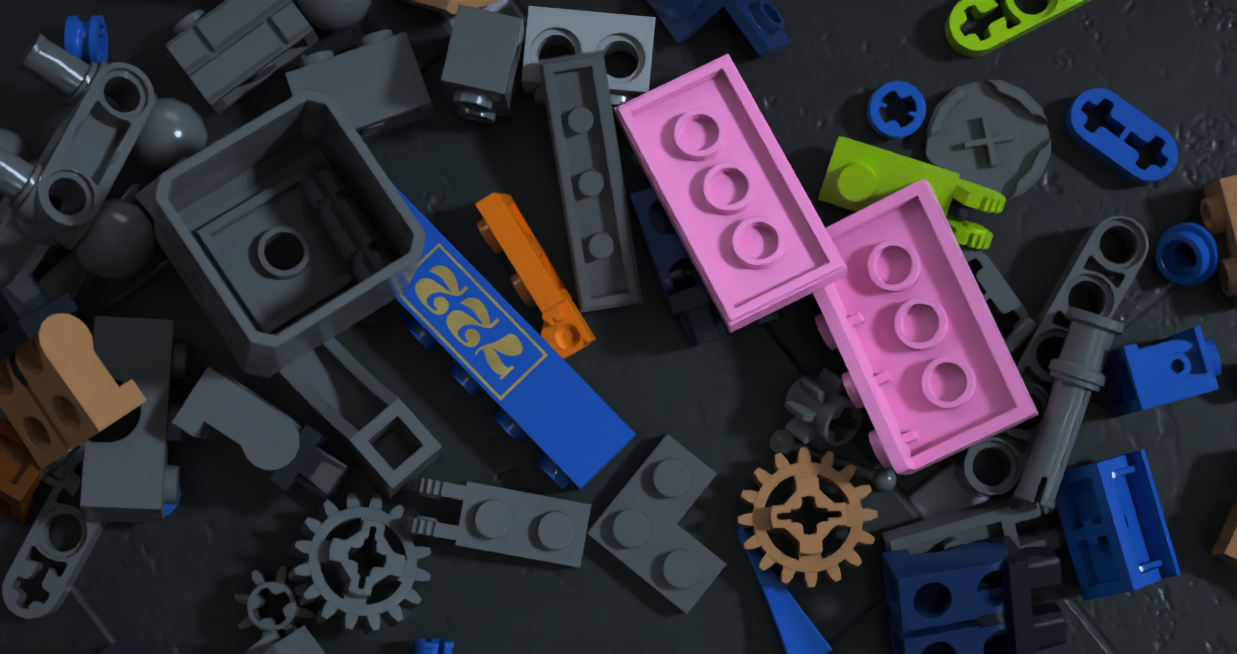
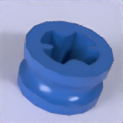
M69 15L66 19L64 31L65 51L87 64L91 61L97 63L101 59L107 62L108 35L104 17L102 15H92L90 21L83 22L78 15Z
M893 81L884 84L872 94L867 103L866 115L869 125L877 134L887 139L897 140L908 137L921 126L925 118L926 104L923 95L915 86L907 82ZM892 94L896 101H902L907 98L911 103L913 111L905 114V117L910 119L907 126L900 127L895 120H890L886 123L883 121L879 110L887 107V104L881 101L885 95Z

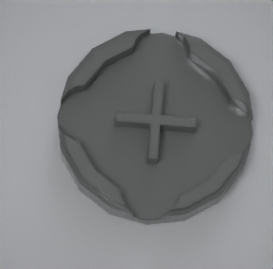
M1002 80L967 83L954 88L933 110L924 131V156L928 164L960 173V179L1002 193L1007 198L1006 202L1022 196L1044 172L1051 155V138L1049 139V130L1046 125L1047 119L1042 107L1025 90Z

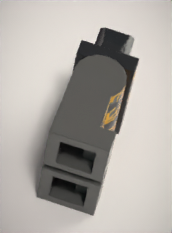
M211 367L206 369L171 422L193 437L211 441L217 432L220 431L242 446L246 458L254 466L268 471H275L270 481L285 491L299 492L302 486H305L325 500H334L354 470V467L326 450L333 440L332 437L318 428L307 424L304 426L301 422L227 374Z

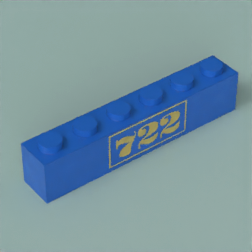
M395 187L426 233L422 257L407 291L395 298L412 315L403 325L428 351L432 350L439 343L451 355L455 362L447 369L449 373L473 397L483 389L500 406L491 416L517 443L528 435L538 445L544 454L536 463L562 489L572 481L582 490L636 437V434Z

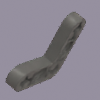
M0 407V418L11 423ZM88 439V440L85 441V442H95V441H93V440H91V439ZM85 442L57 459L41 481L53 487L7 572L2 585L3 600L7 608L18 617L25 619L42 618L57 612L68 596L107 521L85 520L80 506L64 503L68 492L73 497L81 498V471L83 468ZM62 514L74 516L82 527L80 542L69 551L58 550L49 539L51 523ZM37 549L48 559L66 562L67 566L63 573L58 568H50L42 582L44 590L50 592L46 601H33L30 606L24 603L28 593L20 587L21 581L23 579H36L46 563L33 559Z

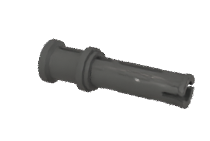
M1069 306L1066 314L1071 323L1059 358L1051 359L1048 367L1051 369L1049 376L1055 377L1020 482L1013 494L1053 509L1056 503L1055 498L1092 390L1099 392L1101 386H1105L1107 377L1102 372L1115 335L1123 334L1125 324Z

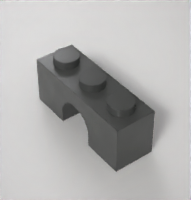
M95 316L93 333L94 352L119 387L133 379L147 401L137 407L141 412L140 419L136 428L127 437L110 443L85 442L80 508L85 520L164 523L165 504L177 505L179 466L168 465L169 441H181L182 429L171 422L183 406V403L172 402L173 380L186 378L187 341L176 340L174 320Z

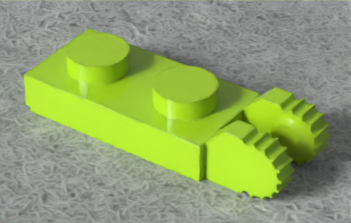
M838 136L818 200L858 212L924 178L930 182L958 244L984 250L988 249L991 244L992 232L977 223L947 215L951 201L954 198L963 205L983 212L997 214L1002 212L1007 198L996 190L960 179V173L844 136Z

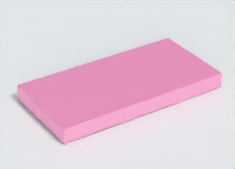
M729 54L614 108L616 120L730 333L847 276L848 268Z

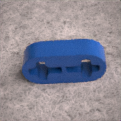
M1093 88L1084 91L1069 105L1065 114V127L1070 138L1125 180L1135 185L1149 186L1161 181L1174 170L1178 161V146L1172 135L1116 93L1105 88ZM1098 104L1103 106L1108 111L1104 116L1105 123L1119 134L1116 136L1104 127H1099L1093 133L1088 131L1084 127L1088 117L1081 111L1082 107L1091 111ZM1128 139L1138 147H1143L1148 142L1154 143L1158 147L1154 157L1161 163L1160 167L1152 164L1144 170L1140 169L1135 164L1139 153L1125 143L1124 140Z

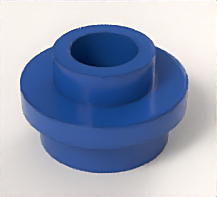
M1191 222L1180 223L1169 228L1162 235L1156 250V263L1160 272L1168 280L1184 286H1195L1209 280L1217 271L1220 262V251L1214 236L1203 226ZM1186 243L1195 252L1196 262L1191 261L1187 257L1185 252Z

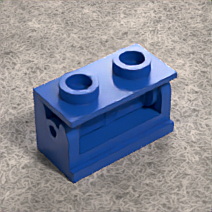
M1200 325L1164 338L1163 343L1138 349L1137 343L1109 352L1102 373L1107 377L1105 388L1114 418L1219 389L1216 376L1221 375L1220 357L1212 339H1204Z
M1145 449L1065 470L1055 498V504L1083 601L1135 591L1161 581L1162 578L1181 574Z

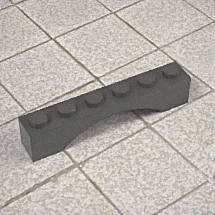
M184 156L182 159H180L177 163H175V164H174L172 167H170L169 169H171V168H173L174 166L178 165L179 163L183 162L184 160L187 159V157ZM160 176L134 195L135 204L151 218L153 227L155 195ZM334 337L275 373L387 501L431 465L442 448L439 442L401 399L365 369Z

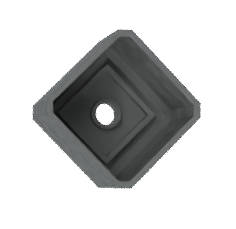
M308 88L162 173L155 195V239L243 371L266 378L271 377L405 293L422 257L426 238L425 231L332 94ZM327 168L336 171L346 187L344 190L345 198L352 197L378 239L376 249H384L392 264L361 283L358 282L352 272L354 269L353 261H345L320 220L322 217L321 209L314 210L304 194V182L312 175ZM277 239L290 240L300 248L302 260L293 269H276L265 258L264 250L266 246Z

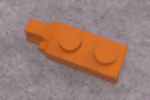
M493 192L477 202L475 205L483 216V219L477 222L481 235L494 253L498 255L504 251L516 270V273L510 276V279L522 301L529 308L537 305L543 313L542 319L544 323L541 337L562 359L576 354L595 341V336L572 301L575 299L512 196Z

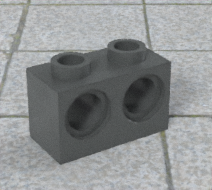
M458 4L441 82L449 104L459 107L457 112L459 116L483 123H494L496 115L511 118L523 67L526 37L523 18Z

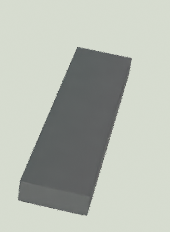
M601 49L540 59L539 66L580 313L643 303L604 51Z

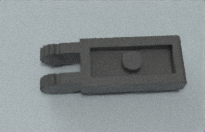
M414 477L412 491L418 492L420 496L441 499L446 497L460 500L455 525L440 523L436 518L416 515L413 518L407 517L404 531L451 539L452 545L580 568L592 504L463 481V485Z
M1012 495L1008 500L1005 497L881 533L886 552L907 549L911 556L954 550L964 544L990 542V538L1007 535L1011 537L1019 549L1050 546L1055 551V549L1066 545V538L1061 523L1048 522L1040 526L1023 529L1017 534L1015 523L1039 517L1042 514L1046 515L1049 512H1053L1054 509Z

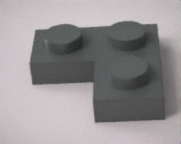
M666 434L587 534L687 614L727 565L677 524L717 473L669 434Z

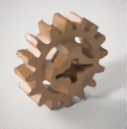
M802 447L798 451L796 463L791 465L780 452L773 457L774 474L771 475L761 468H757L752 474L756 484L761 488L759 492L743 490L739 499L752 507V512L738 516L736 526L752 529L753 536L743 543L742 548L744 552L757 549L762 551L764 557L760 560L757 567L761 573L770 569L774 564L781 568L779 584L786 586L796 573L802 574L806 589H813L816 586L818 573L824 572L826 578L834 584L841 580V572L838 566L841 561L853 569H856L862 563L859 555L853 550L856 545L870 547L874 543L875 537L862 530V525L877 519L878 511L862 508L861 500L872 489L870 485H862L856 488L852 486L849 481L857 469L853 464L848 465L840 472L833 469L834 453L831 451H827L819 463L811 462L808 448ZM792 479L791 497L784 505L765 507L771 492L781 483ZM819 479L833 486L845 502L834 503L819 490ZM802 503H809L812 514H821L822 518L834 517L818 523L812 529L811 535L804 534V528L801 523H791V519L779 520L796 514L801 508ZM848 529L845 540L839 549L832 555L822 559V540L830 531ZM767 533L781 534L794 546L796 559L778 550Z

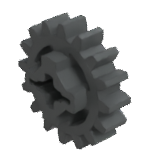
M348 493L341 500L340 511L329 500L324 502L317 509L320 521L308 517L299 527L303 536L309 541H296L289 550L290 555L303 560V564L295 567L288 574L289 581H305L308 588L297 599L298 603L301 606L316 601L321 607L317 612L315 621L320 625L332 615L338 617L339 634L346 635L353 629L356 622L360 621L365 635H373L380 628V616L392 628L404 619L400 606L412 610L422 600L412 587H422L431 578L430 573L417 568V563L431 555L430 547H415L412 539L418 533L404 531L405 527L399 522L405 508L399 504L389 513L381 511V495L374 494L364 507H360L355 493ZM354 524V529L348 539L333 538L331 541L325 540L327 535L334 529ZM384 535H385V536L389 539V541L392 543L393 547H394L395 550H396V553L393 552V550L391 549L390 545H389L388 542L386 541ZM361 548L360 554L363 555L362 565L372 569L359 580L360 574H357L358 563L349 559ZM322 574L328 576L337 594L330 589ZM389 586L395 588L387 599L375 604L366 605L367 598L371 596L372 588L377 587L385 590Z

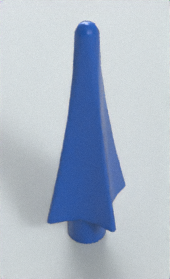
M739 527L737 530V537L742 546L747 539L753 536L749 528ZM757 549L745 552L764 594L784 653H830L833 649L801 609L786 586L779 584L780 578L774 568L771 567L763 573L757 569L760 560L764 557L762 551Z

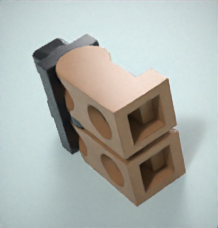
M28 273L0 289V407L42 470L146 402L147 399L133 379L120 387L117 385L94 352L93 338L88 327L80 319L72 316L79 308L68 292L50 302L32 274Z

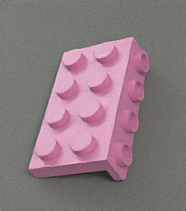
M923 178L826 227L828 234L848 268L846 277L813 292L822 312L815 316V321L826 345L832 351L838 348L848 369L847 372L842 374L844 387L853 404L858 409L865 406L875 428L874 431L868 434L870 444L884 468L892 466L897 474L911 475L1039 415L928 180Z

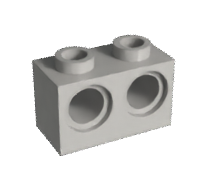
M528 6L521 78L523 93L534 94V102L546 105L539 59L542 53L552 46L565 47L573 54L603 49L605 58L613 52L620 51L630 54L636 60L637 69L628 77L614 78L607 74L613 111L615 107L649 92L656 17Z

